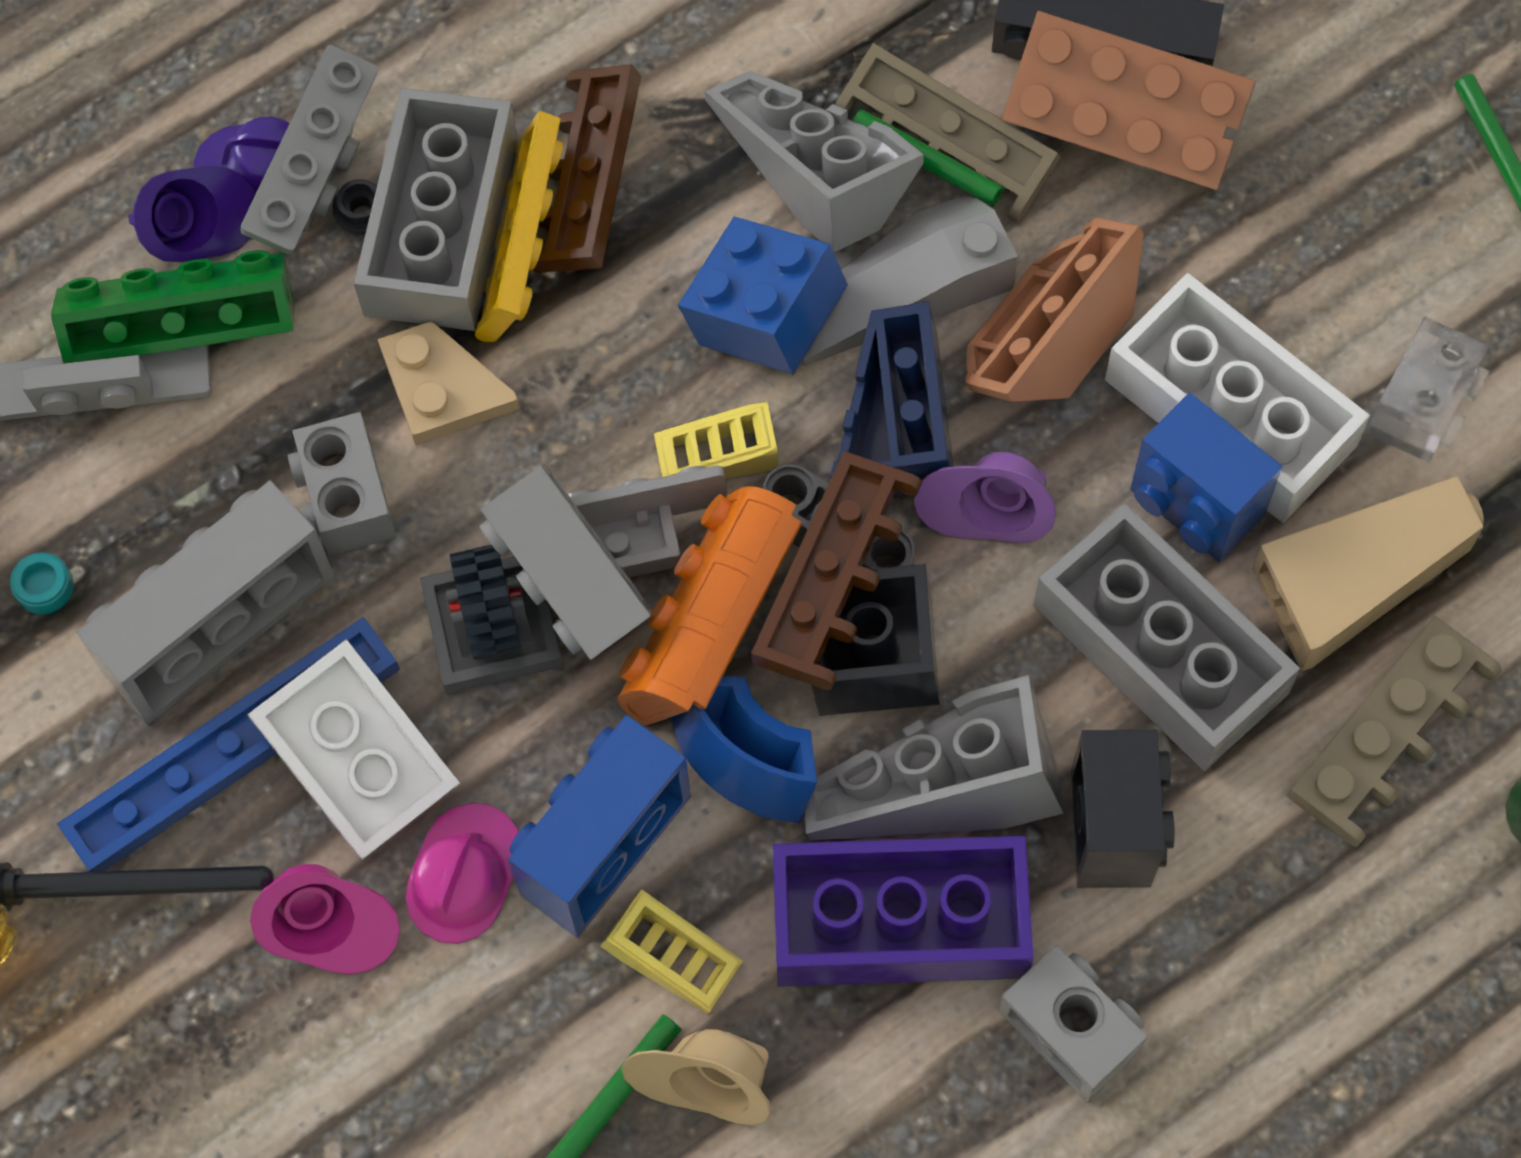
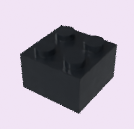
M926 564L871 569L880 576V581L875 591H866L853 586L839 618L851 622L858 630L851 643L842 642L830 637L818 665L833 671L837 678L830 690L811 685L819 716L940 705L933 607Z
M1157 729L1081 730L1071 769L1077 888L1151 887L1158 867H1166L1167 849H1173L1175 839L1173 811H1162L1164 788L1170 787L1171 763L1169 751H1159Z

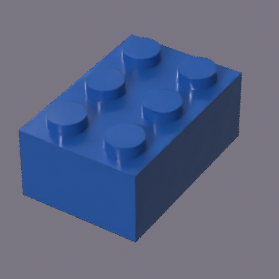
M628 715L621 720L615 729L608 726L600 732L588 751L590 760L576 777L568 774L558 783L549 798V805H551L549 810L537 824L533 822L527 823L515 836L509 848V852L512 855L509 857L508 862L520 896L577 939L691 798L686 757Z

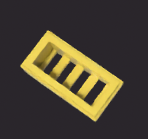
M768 402L746 405L654 433L662 477L678 474L683 469L692 466H705L707 468L717 465L722 466L725 479L768 472L778 467V450ZM755 433L757 445L746 448L744 434ZM731 437L734 452L724 455L721 438ZM708 441L712 459L701 462L697 443ZM685 445L689 466L678 469L674 447Z
M642 889L632 898L600 945L601 948L621 962L706 1014L711 1011L743 962V960ZM644 918L653 925L640 944L636 945L629 938ZM665 931L673 936L674 939L661 958L657 960L649 953ZM685 945H688L696 951L679 975L670 968ZM709 958L717 963L702 988L699 989L691 984V981L705 960Z

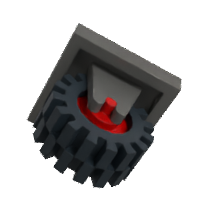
M490 544L449 554L452 566L451 571L420 577L446 694L563 667L556 633L552 626L553 620L547 600H544L539 605H536L516 577L523 570V567L515 556L501 559L500 554Z

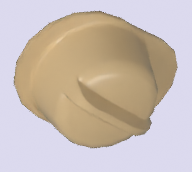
M705 1029L683 1038L672 1052L659 1050L637 1052L626 1058L621 1069L625 1081L636 1091L650 1099L672 1106L709 1113L718 1118L743 1125L763 1123L771 1113L769 1100L761 1091L769 1059L768 1051L758 1044L729 1032L717 1029Z

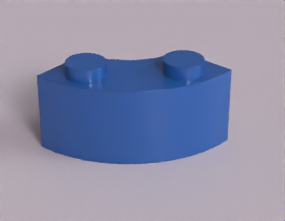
M737 676L722 677L706 709H699L692 704L689 711L672 717L675 736L684 756L696 773L713 790L737 806L759 817L800 823L817 784L810 730L788 726L767 714L752 697L746 677Z

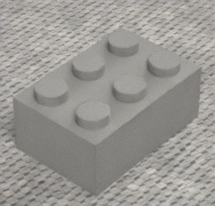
M546 464L534 469L480 509L487 518L484 523L479 525L480 529L500 555L510 550L523 567V570L516 575L518 581L536 605L547 600L559 618L552 626L573 655L583 649L591 660L651 616V607Z

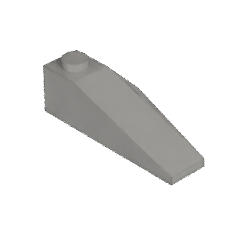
M752 71L705 91V100L797 220L819 241L829 243L834 253L879 231L924 164L923 154L892 128L876 121L868 127L848 119L846 109L834 104L826 110L803 101L801 91Z
M1029 675L969 691L952 701L955 709L924 726L919 719L903 728L905 737L877 753L871 750H864L817 777V784L804 812L806 835L809 840L1006 829L1064 814L1056 762Z

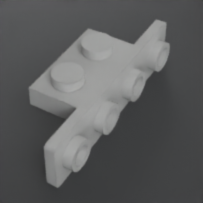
M333 45L326 47L241 224L240 231L243 235L283 253L292 254L303 231L308 232L316 213L323 217L327 216L339 188L331 183L337 168L348 171L360 143L359 140L352 138V133L357 116L377 76L378 67L375 64Z
M207 345L141 356L135 355L63 364L61 356L0 363V421L47 415H67L73 412L108 408L119 409L134 405L203 398L210 396L212 393L209 348Z
M717 465L708 468L705 466H692L683 469L675 475L651 480L636 478L626 481L618 487L595 492L575 491L568 495L627 576L634 577L675 568L681 555L672 516L706 509L716 496L721 494L726 497L728 493L723 468Z

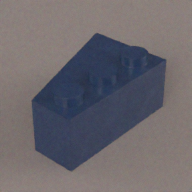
M928 301L872 310L855 373L856 386L850 410H846L842 426L844 434L837 461L833 462L830 479L843 451L911 473L922 481L928 474L941 468L954 467L938 333ZM895 491L893 498L907 495Z

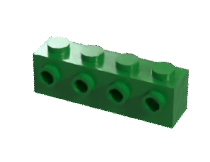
M253 250L240 254L235 260L212 264V261L208 259H196L183 263L175 270L155 273L150 268H139L124 273L118 279L98 282L93 277H82L71 280L63 287L57 288L51 311V319L62 361L65 364L135 355L141 356L294 331L295 302L284 253L269 255V252L264 250Z

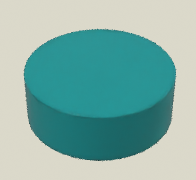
M40 552L28 555L18 562L11 573L10 588L16 600L25 610L43 615L59 610L69 601L73 593L74 581L69 569L59 557L51 553Z

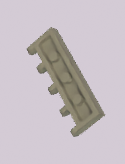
M874 43L835 104L846 109L849 114L855 103L859 101L883 116L882 120L894 127L901 126L929 143L928 146L941 153L944 152L970 169L1003 186L1005 190L1017 196L1008 213V217L1016 222H1020L1061 159V156L1056 151Z
M1434 615L1293 785L1287 797L1353 847H1358L1366 835L1360 827L1349 820L1352 814L1368 795L1387 807H1390L1398 798V793L1392 786L1382 780L1384 775L1404 751L1416 760L1426 763L1434 754V749L1418 735L1439 708H1442L1457 719H1462L1469 711L1470 706L1462 697L1454 692L1456 687L1471 669L1488 680H1494L1501 671L1500 664Z

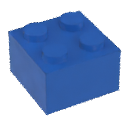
M734 216L682 297L678 307L699 345L794 375L848 284L829 243Z
M1189 392L1142 439L1130 490L1134 493L1137 502L1145 511L1156 517L1162 515L1179 529L1182 539L1189 547L1201 554L1207 552L1220 563L1265 516L1283 466Z

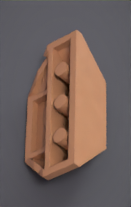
M1096 217L1083 227L1084 233L1063 241L1034 262L967 345V375H965V384L969 390L1010 402L1069 398L1134 314L1144 236L1140 226Z

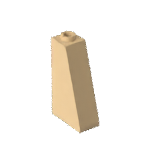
M1458 476L1260 546L1252 569L1301 672L1313 668L1471 551L1484 527V517L1477 498L1472 493H1466Z

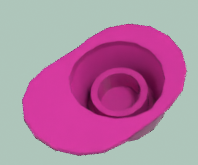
M468 803L453 807L436 819L426 834L413 865L405 897L409 916L422 933L438 942L459 944L476 939L492 926L502 909L514 878L508 859L512 855L509 852V848L513 839L518 834V828L506 813L491 805Z
M318 864L298 865L289 868L277 878H274V881L262 890L254 902L250 917L254 938L267 952L323 970L343 974L370 971L385 962L396 948L400 932L396 910L383 895L368 887L341 879L333 870Z

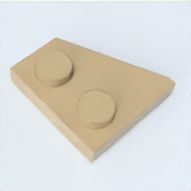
M432 321L378 339L383 358L415 445L520 410L516 393Z

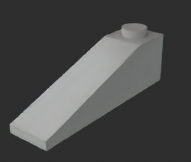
M966 194L918 211L841 269L848 286L802 360L803 365L805 366L863 345L872 310L929 301L934 319L1011 291L1014 287L1018 256L995 210L976 197Z

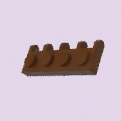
M632 64L576 70L568 74L566 86L570 90L578 92L574 112H566L559 115V118H561L559 130L569 134L564 159L559 160L552 174L549 173V178L559 181L554 207L549 208L545 219L538 224L540 227L549 229L545 249L541 251L538 262L532 270L534 272L546 273L602 268L642 77Z
M843 451L751 652L752 664L821 689H832L837 676L830 669L818 665L830 637L846 643L853 642L858 629L851 622L839 618L853 586L866 591L876 590L880 576L873 570L862 567L875 536L890 541L898 540L903 527L898 521L886 517L885 514L895 491L908 496L918 495L922 486L920 478L911 473Z

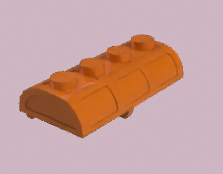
M753 486L741 487L727 494L726 497L719 494L713 499L701 519V525L708 528L699 547L695 544L690 545L675 567L674 574L681 578V581L672 597L665 594L651 611V616L647 620V625L654 629L645 648L638 645L632 650L620 670L619 676L626 680V683L617 701L619 706L629 716L642 725L647 726L687 712L692 704L699 709H706L802 525L799 519L792 516L796 504L777 493Z

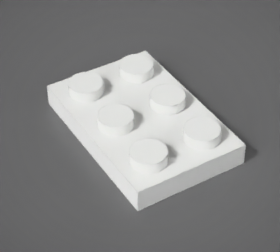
M347 639L248 714L249 719L361 861L460 784Z

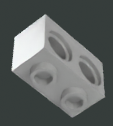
M361 411L292 430L298 452L288 454L290 468L296 487L307 486L311 503L301 505L302 513L316 529L318 537L322 538L328 556L396 538L391 514ZM335 454L344 456L339 463L333 466L320 465L328 456ZM342 506H359L348 517L339 518L333 516Z

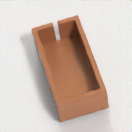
M1037 11L1002 120L1218 190L1236 142L1224 137L1226 128L1230 127L1240 130L1257 81Z

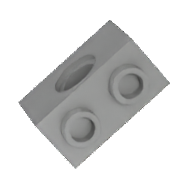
M1056 945L1002 995L998 1011L1066 1082L1088 1102L1141 1052L1147 1036L1141 1030L1144 1027V1023L1136 1011L1120 998L1113 1002L1096 985L1099 978L1093 968L1078 954L1072 953L1068 957ZM1069 1007L1081 1008L1090 1015L1093 1027L1084 1032L1071 1031L1064 1026L1059 1013Z

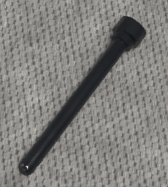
M1 862L0 912H9L14 905H21L24 899L262 891L274 881V874L266 866L24 874L21 868H13L10 863Z

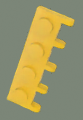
M543 111L538 112L516 142L515 153L517 156L513 175L506 188V196L508 198L502 225L498 229L495 239L497 249L492 272L485 285L484 291L487 295L482 318L478 322L475 337L483 342H496L515 320H523L531 302L532 289L526 287L528 272L535 268L541 254L543 240L536 237L538 224L545 219L553 197V191L546 188L549 173L552 174L555 171L563 149V142L556 140L561 118Z

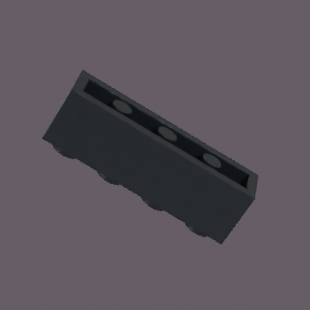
M999 0L994 23L992 52L1005 54L1012 59L1021 60L1037 11H1041L1213 66L1224 4L1203 0Z

